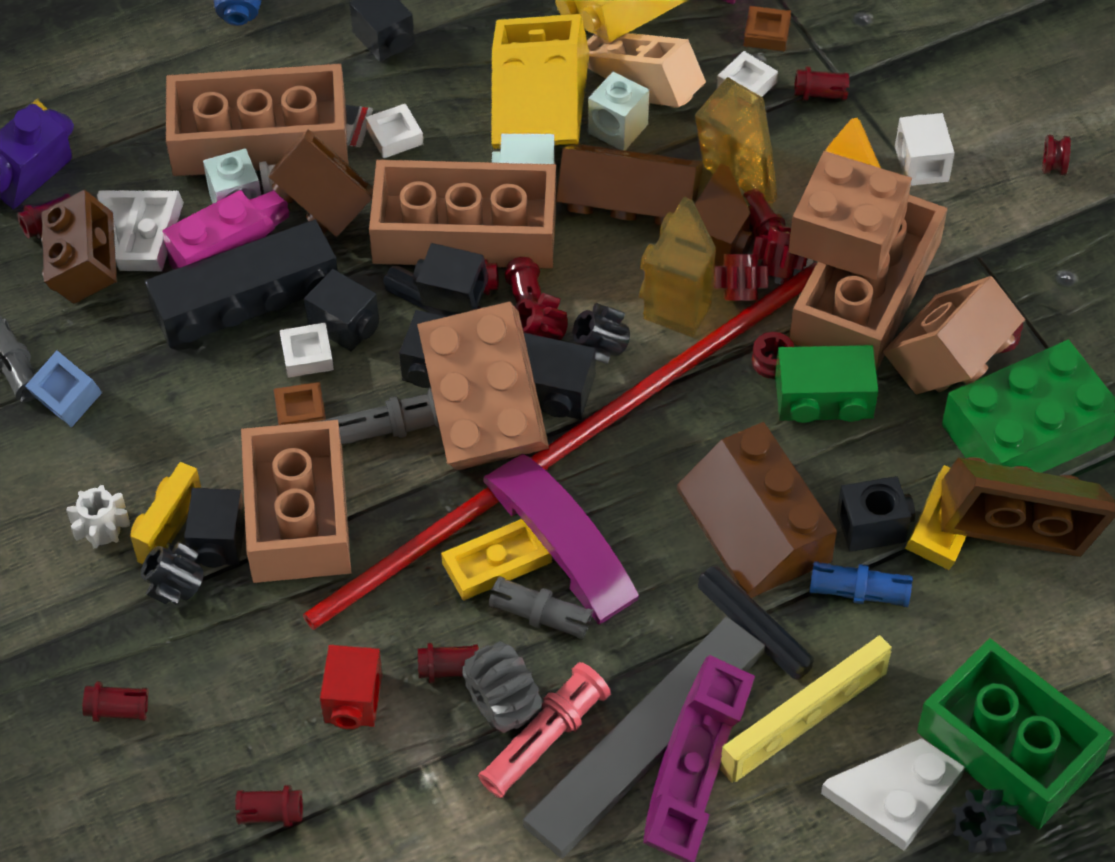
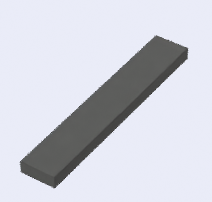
M726 616L523 819V827L563 859L664 756L684 702L705 658L708 655H712L747 672L764 655L765 645Z

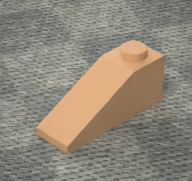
M627 33L610 43L595 34L587 40L590 51L588 69L604 78L615 72L649 89L650 104L665 105L673 108L681 107L687 104L692 99L693 94L706 83L688 39Z

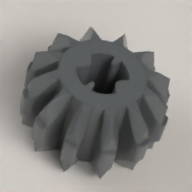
M499 641L491 646L486 645L475 651V655L465 660L462 675L466 680V687L473 697L472 701L476 703L481 715L486 717L490 726L505 733L513 728L518 729L530 722V718L539 713L542 699L538 694L539 687L534 682L532 672L527 669L523 658L517 655L513 647Z

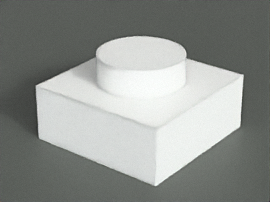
M743 51L717 76V88L727 94L730 92L753 106L777 83L778 71Z
M406 103L365 117L367 130L383 158L423 145V133Z
M325 323L280 330L288 378L334 370Z

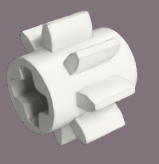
M104 485L88 489L85 492L80 490L76 506H70L66 509L70 523H72L71 529L74 539L77 541L86 537L92 543L93 548L111 543L112 541L115 543L119 542L120 527L130 526L128 512L125 510L126 505L121 492L111 496L105 490Z

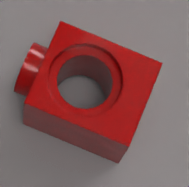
M329 645L320 694L324 723H332L343 729H356L360 726L375 727L383 675L380 649Z

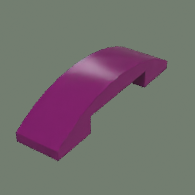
M521 454L484 477L483 482L511 517L518 513L571 579L569 589L586 609L590 608L593 610L592 617L598 625L639 599V594L624 567L594 523L570 494L539 464L525 454Z
M708 655L705 658L679 714L659 769L647 814L644 844L683 862H695L710 814L704 811L720 766L722 747L727 744L732 726L741 720L754 681V675L712 655Z

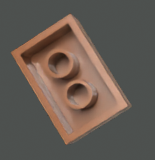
M511 301L417 324L447 464L458 471L516 457L521 454L549 449L519 311Z
M338 420L241 429L246 549L253 583L352 574L343 451Z

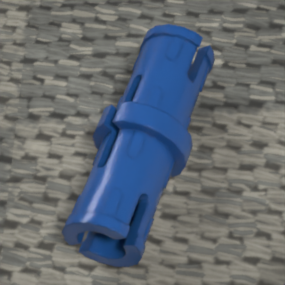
M814 561L810 593L853 598V603L863 604L864 600L908 607L913 576L868 570L869 565L859 564L858 568Z

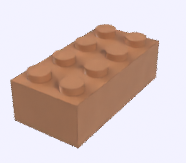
M341 64L166 75V144L173 176L205 174L203 160L244 148L248 152L254 170H260L259 162L266 161L268 165L277 164L307 129L348 164L346 102Z
M376 160L369 225L373 264L416 265L420 258L425 259L430 244L434 243L482 254L484 259H488L489 263H497L498 267H507L511 260L518 257H529L539 268H553L556 164Z
M909 195L906 215L877 280L818 262L793 308L790 339L793 341V344L801 347L873 345L877 372L885 356L883 351L892 342L941 244L947 208Z

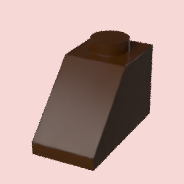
M720 163L682 223L680 253L712 266H724V254H747L754 236L752 232H749L750 210L729 166Z

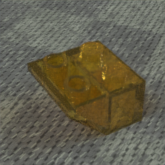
M727 77L695 114L703 164L713 174L720 163L729 166L735 181L744 192L752 189L760 190L764 194V198L773 204L778 196L764 99Z
M683 197L675 213L669 211L666 214L660 228V238L656 245L649 244L640 264V269L645 271V278L640 288L639 298L644 300L643 319L693 338L712 305L716 247L692 199Z

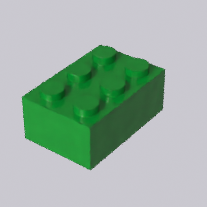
M1068 339L949 392L942 427L965 458H981L987 463L1007 467L1024 466L1031 468L1034 472L1043 473L1113 440L1115 435V397Z
M991 638L924 702L917 729L919 735L935 748L965 767L964 771L986 789H1002L1004 795L1002 800L1010 805H1018L1019 810L1016 813L1038 831L1103 763L1114 733Z

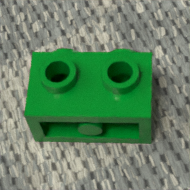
M873 345L778 347L775 377L779 421L795 420L807 423L814 420L842 419L854 422L861 419H874L878 385Z

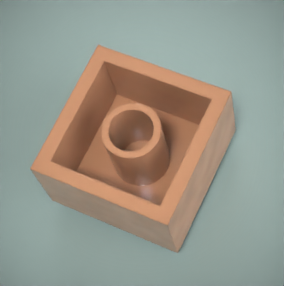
M823 151L792 217L789 253L877 280L906 215L912 178Z
M989 276L935 295L887 346L883 353L915 394L934 389L937 392H942L955 383L963 381L965 384H969L979 379L988 369L986 362L993 355L1006 349L1014 341L1015 337L1012 333L1022 324L1025 318L994 278Z

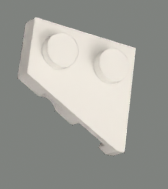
M99 191L97 195L98 201L113 212L115 256L119 270L162 271L167 257L162 230L178 222L184 203L179 191Z
M921 738L827 779L822 786L821 794L905 851L961 779L965 767Z

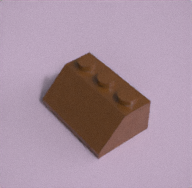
M572 144L563 148L556 202L567 203V211L593 214V209L596 207L610 209V217L637 220V214L655 216V224L680 227L681 220L686 219L696 203L704 162L585 144Z
M764 422L721 439L677 484L678 493L735 583L751 598L813 571L814 561L826 564L832 562L837 530Z
M958 457L942 479L941 532L1081 557L1115 518V499L1098 483L1082 481L1072 475L1055 476L1034 472L1031 468L1024 466L1007 467L987 463L981 458L972 457L964 459Z

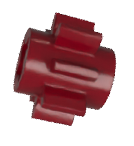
M770 225L768 235L759 233V236H756L752 254H758V259L761 260L760 266H768V275L789 279L793 277L794 269L802 271L806 267L808 258L789 253L790 227Z
M724 254V266H714V288H724V300H758V288H768V266H758V254Z
M530 292L527 299L520 300L515 305V308L519 311L523 333L560 341L568 327L567 312L557 309L561 299L546 293L537 295Z

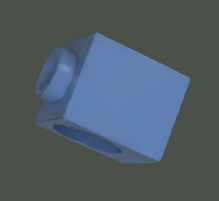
M57 350L25 385L37 400L71 428L103 393L93 379Z

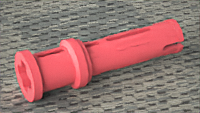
M577 663L572 668L573 676L556 693L549 692L543 698V703L541 704L543 710L485 770L479 773L478 778L493 795L502 798L506 791L540 758L564 731L570 733L577 730L582 725L581 717L598 700L604 701L611 695L608 684L594 669L584 663Z

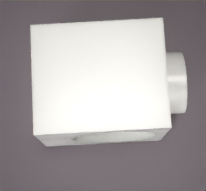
M943 113L899 118L895 149L902 174L912 178L911 186L949 182L954 149Z

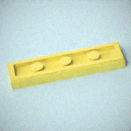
M880 635L729 741L722 747L720 771L731 783L737 782L887 674L892 647Z

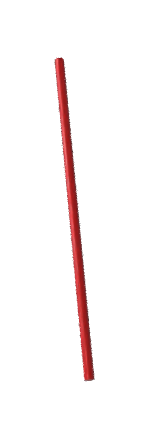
M813 262L550 443L549 449L541 450L530 458L544 470L551 467L802 293L817 263ZM488 487L305 612L303 617L312 630L317 629L499 503V500Z

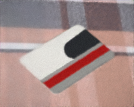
M346 105L348 146L360 147L362 145L367 130L365 117L372 115V108Z

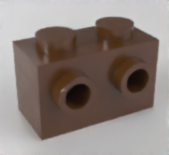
M309 129L272 168L268 176L274 182L271 185L273 190L288 203H292L295 200L308 212L305 215L308 221L316 219L323 233L329 230L336 237L373 197V186Z
M83 190L42 212L41 240L43 244L44 265L42 275L44 283L51 290L58 292L75 304L117 282L113 212L86 190Z

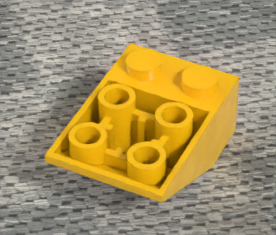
M581 14L496 21L492 46L493 149H501V134H554V145L579 143L590 53Z

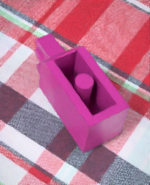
M239 190L165 228L162 232L169 264L175 270L267 237L275 229V226L289 218L287 201L282 199L274 190L248 199Z

